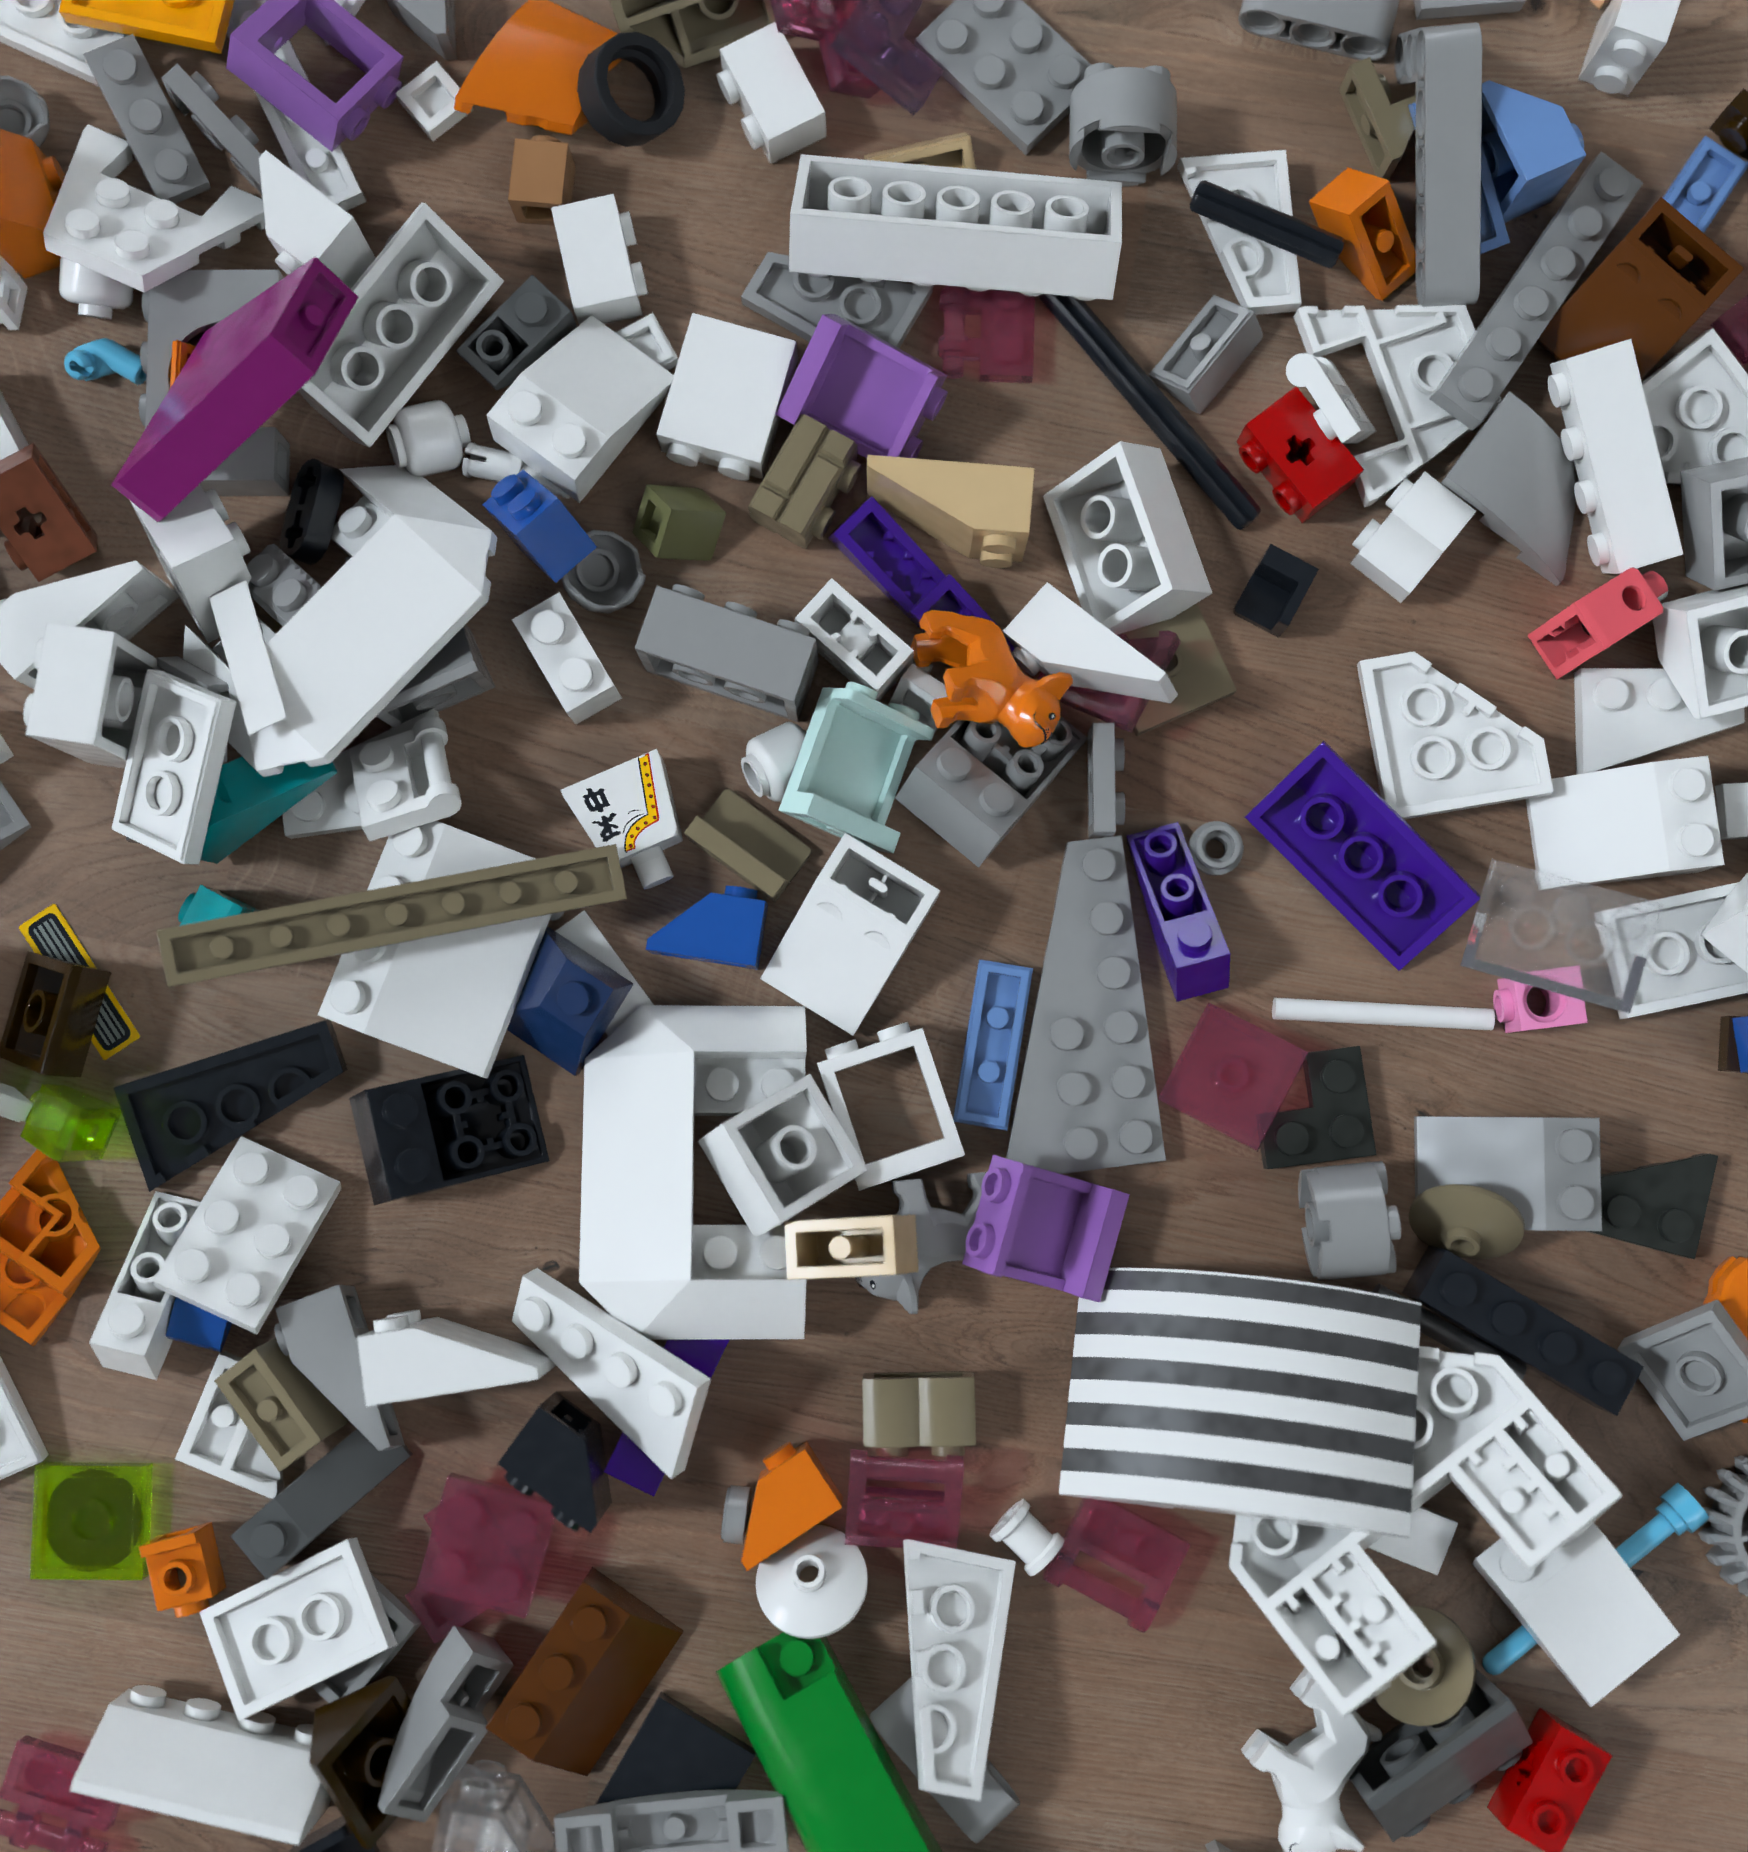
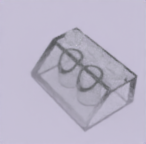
M1491 859L1460 966L1630 1014L1665 904Z

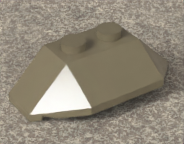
M609 0L620 33L639 32L656 39L671 53L676 63L684 68L720 57L721 48L777 21L783 34H785L802 1Z

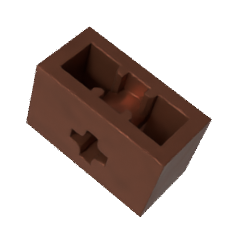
M34 443L0 460V529L8 539L4 542L6 551L20 570L23 571L29 568L37 581L40 582L97 552L96 532ZM26 507L31 514H37L41 511V522L37 523L31 516L22 519V508Z

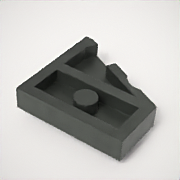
M1701 1153L1692 1155L1689 1158L1665 1163L1659 1162L1640 1166L1633 1170L1601 1175L1602 1231L1585 1232L1695 1259L1718 1156Z

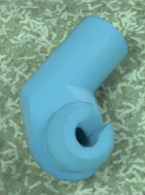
M101 338L80 345L67 353L64 358L66 372L76 380L91 381L117 373L136 385H141L146 381V374L142 369L140 356L111 339Z

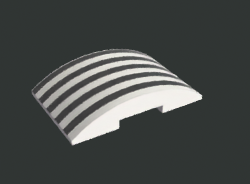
M1109 1268L1100 1303L1080 1297L1078 1299L1059 1495L1174 1509V1507L1290 1521L1291 1524L1410 1538L1421 1303L1373 1292L1280 1278L1178 1269Z

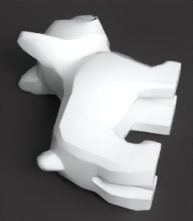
M1304 1668L1290 1686V1690L1305 1705L1313 1708L1317 1727L1295 1738L1288 1745L1256 1729L1241 1751L1254 1767L1262 1772L1268 1771L1271 1773L1275 1789L1282 1803V1819L1279 1824L1278 1840L1284 1852H1335L1338 1849L1362 1852L1365 1846L1346 1823L1340 1809L1339 1797L1345 1783L1367 1754L1370 1741L1377 1742L1381 1740L1382 1733L1376 1726L1366 1722L1356 1711L1343 1718L1311 1674Z

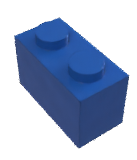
M521 470L517 475H509L499 481L493 488L491 497L482 504L521 552L555 583L597 548L562 502L525 470Z

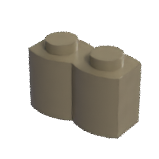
M937 1371L863 1374V1447L875 1448L876 1456L886 1458L904 1457L909 1455V1447L924 1446L931 1447V1455L954 1457L964 1455L965 1446L976 1445L974 1372Z

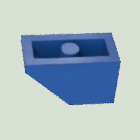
M725 886L724 894L709 893L647 939L646 950L656 955L758 970L768 904L765 900L757 899V890L738 886Z

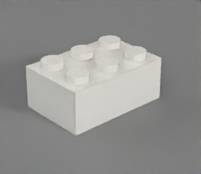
M47 622L44 638L37 642L34 652V664L37 669L34 692L27 697L24 705L23 716L27 726L26 735L90 764L125 769L147 669L164 672L165 670L157 666V658L116 632Z

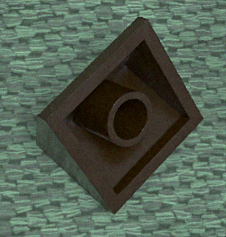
M28 951L0 1043V1058L43 1075L81 1077L111 972Z
M390 1675L315 1709L309 1764L361 1846L369 1850L398 1818V1816L382 1813L378 1807V1802L387 1766L411 1700L397 1677Z

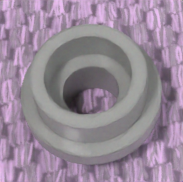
M1212 821L1201 825L1194 831L1188 844L1196 868L1202 873L1211 876L1224 875L1236 868L1242 859L1244 851L1243 841L1238 831L1231 825L1221 821ZM1209 840H1217L1222 843L1224 847L1222 858L1214 859L1207 854L1206 844Z

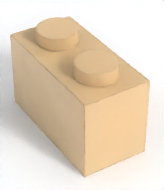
M915 1214L784 1221L787 1280L898 1275L919 1272Z

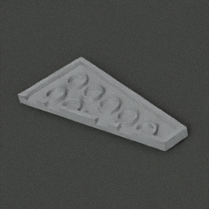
M1122 835L1071 841L1066 844L1054 903L1052 923L1043 960L1040 985L1023 1063L1016 1109L1012 1120L1006 1158L1059 1174L1166 1161Z

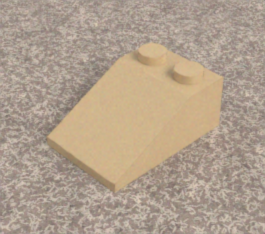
M879 455L867 456L868 499L872 496L883 508L964 556L980 559V564L983 566L1007 568L1012 566V562H1022L1030 533L1034 468Z

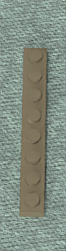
M613 844L156 931L167 986L174 987L626 900L627 896L617 846Z

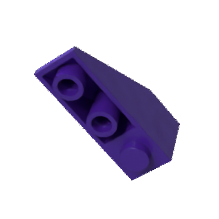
M1179 822L1127 835V844L1159 956L1176 1002L1229 988L1230 951Z

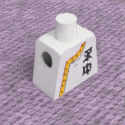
M657 749L561 789L564 799L595 847L616 844L621 868L633 863L643 889L658 886L674 877L663 850L683 841L666 766Z

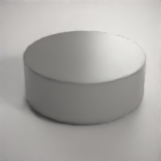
M731 1485L730 1488H727L721 1529L723 1543L743 1545L751 1487Z

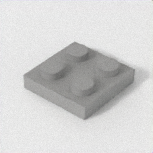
M1718 1299L1625 1337L1617 1348L1619 1352L1644 1366L1638 1378L1683 1441L1748 1418V1340Z

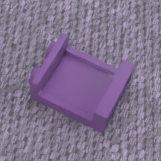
M822 314L775 415L795 425L800 415L806 414L826 425L828 429L835 430L855 441L858 445V454L865 458L868 455L917 458L923 445V440L917 438V435L925 419L928 418L933 421L941 410L948 391L941 388L947 375L836 314Z
M993 1155L989 1170L982 1181V1195L975 1220L966 1237V1252L962 1264L990 1275L1018 1279L1061 1290L1080 1298L1100 1303L1130 1194Z

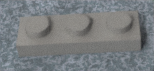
M134 34L84 53L85 60L154 195L157 198L169 200L176 204L211 189L209 181Z

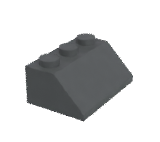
M1476 1669V1679L1472 1694L1464 1708L1457 1715L1446 1722L1433 1726H1415L1401 1722L1383 1735L1381 1740L1369 1745L1367 1754L1349 1779L1387 1835L1394 1842L1401 1836L1411 1837L1422 1831L1430 1822V1816L1446 1804H1456L1467 1799L1475 1791L1476 1783L1492 1771H1502L1513 1766L1522 1757V1750L1533 1743L1511 1700Z

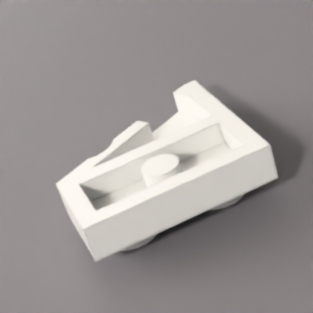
M227 1351L219 1353L175 1460L273 1499L283 1491V1471L279 1472L214 1382L215 1379L242 1358Z

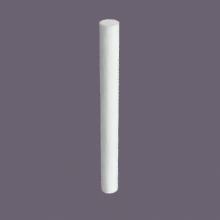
M1274 998L1272 1003V1017L1277 1020L1491 1031L1495 1025L1494 1009L1292 998Z

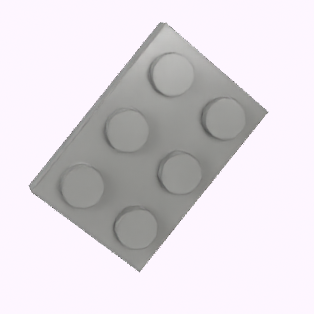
M955 0L915 39L914 50L1025 155L1070 113L1071 93L1076 85L1085 79V70L1091 66L1084 57L1023 0Z

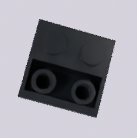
M556 1391L536 1409L497 1464L507 1471L504 1478L516 1490L527 1496L537 1493L552 1504L553 1507L550 1510L552 1515L563 1525L574 1531H578L582 1527L591 1533L612 1503L608 1474L604 1473L607 1465L601 1424Z

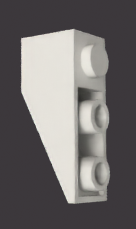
M155 1191L89 1342L102 1367L157 1380L173 1342L172 1339L166 1337V1331L176 1297L156 1288L153 1279L199 1206V1201Z

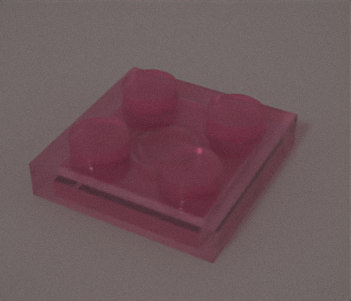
M452 1472L446 1480L416 1588L525 1619L531 1608L555 1522V1517L550 1511L553 1505L539 1496H527L518 1490Z

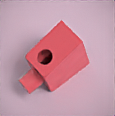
M1631 567L1577 600L1527 636L1557 680L1662 614L1663 606L1660 601L1668 596L1667 584L1663 577L1655 571H1647L1641 574L1638 569ZM1582 623H1583V625L1585 626V628L1587 629V631L1589 632L1590 635H1587V634L1584 632L1583 627H1582Z

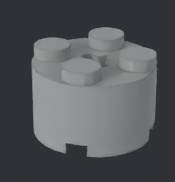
M1104 62L1096 63L1086 68L1085 79L1076 85L1070 96L1069 162L1071 167L1076 171L1079 165L1087 170V179L1122 182V187L1145 183L1146 173L1160 168V176L1168 172L1175 164L1177 158V92L1171 83L1169 70L1158 65L1146 68H1116L1112 64Z
M1383 1161L1314 1167L1300 1171L1298 1201L1299 1209L1305 1208L1306 1227L1301 1228L1302 1238L1311 1274L1313 1277H1317V1280L1385 1275L1386 1273L1396 1272V1255L1391 1240L1401 1238V1223L1396 1205L1386 1206L1384 1194L1388 1192V1179Z

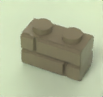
M801 414L748 505L750 518L757 524L780 534L783 538L801 548L806 549L813 536L821 540L835 517L836 511L831 509L830 506L838 492L842 491L848 494L862 469V465L856 462L858 459V445L850 438L835 430L828 429L826 425L806 414Z

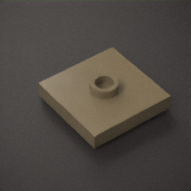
M1197 603L1171 619L1117 635L1166 672L1178 694L1171 703L1117 694L1136 736L1229 697L1237 691Z

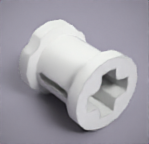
M1025 1499L1016 1502L999 1519L991 1530L990 1537L995 1542L1003 1541L1025 1563L1024 1571L1029 1576H1034L1055 1557L1063 1546L1065 1539L1058 1532L1051 1534L1029 1512L1030 1504Z

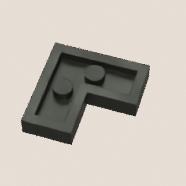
M1360 1046L1301 1053L1309 1108L1256 1114L1263 1169L1376 1155Z

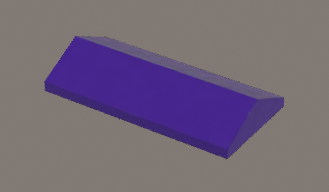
M1325 741L1319 744L1245 816L1398 971L1481 899V896Z

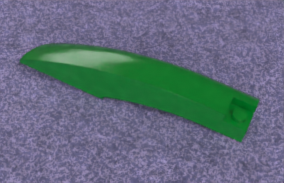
M782 1632L715 1672L775 1792L783 1794L785 1811L806 1852H943L873 1727L827 1637L803 1639Z

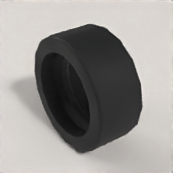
M639 32L618 33L588 54L579 70L577 92L582 111L592 127L608 141L630 147L644 145L675 125L683 110L685 87L679 66L671 53L656 39ZM616 59H623L633 63L645 74L652 86L655 99L654 114L646 121H639L629 117L618 107L610 94L607 81L608 67Z

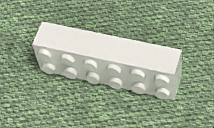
M805 154L800 156L790 211L789 272L806 273L812 277H825L828 275L856 277L867 282H878L881 280L912 282L923 287L947 285L966 287L973 291H986L989 289L1015 291L1027 296H1039L1042 294L1072 296L1082 301L1095 299L1113 300L1122 245V182Z

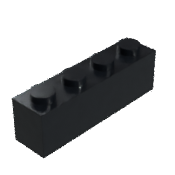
M1428 1246L1402 1292L1404 1295L1421 1303V1305L1590 1405L1615 1416L1620 1412L1644 1368L1643 1365L1446 1249Z

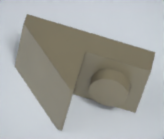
M1368 57L1350 64L1339 92L1376 176L1389 180L1415 128L1408 105L1416 102V95L1391 104V91L1388 81L1383 74H1377L1371 58Z

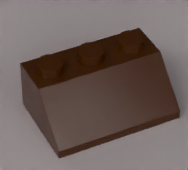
M592 1567L485 1728L533 1762L588 1776L684 1630Z

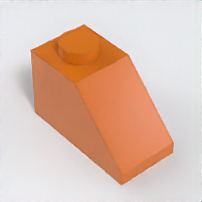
M1347 168L1309 200L1319 228L1339 235L1345 240L1339 259L1376 299L1383 301L1416 272V252L1389 180Z
M807 1441L797 1448H794L791 1442H787L762 1460L767 1468L760 1472L741 1559L747 1571L842 1508L843 1496Z

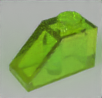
M42 1084L40 1090L33 1093L29 1098L33 1106L25 1120L26 1123L20 1137L49 1158L59 1162L102 1160L121 1116L120 1107L65 1085Z

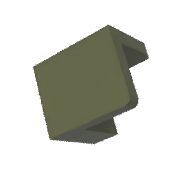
M646 484L632 533L656 558L709 561L713 557L726 512L702 489Z

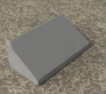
M1213 295L1149 374L1150 379L1188 409L1198 414L1203 413L1261 341L1263 332L1255 312Z

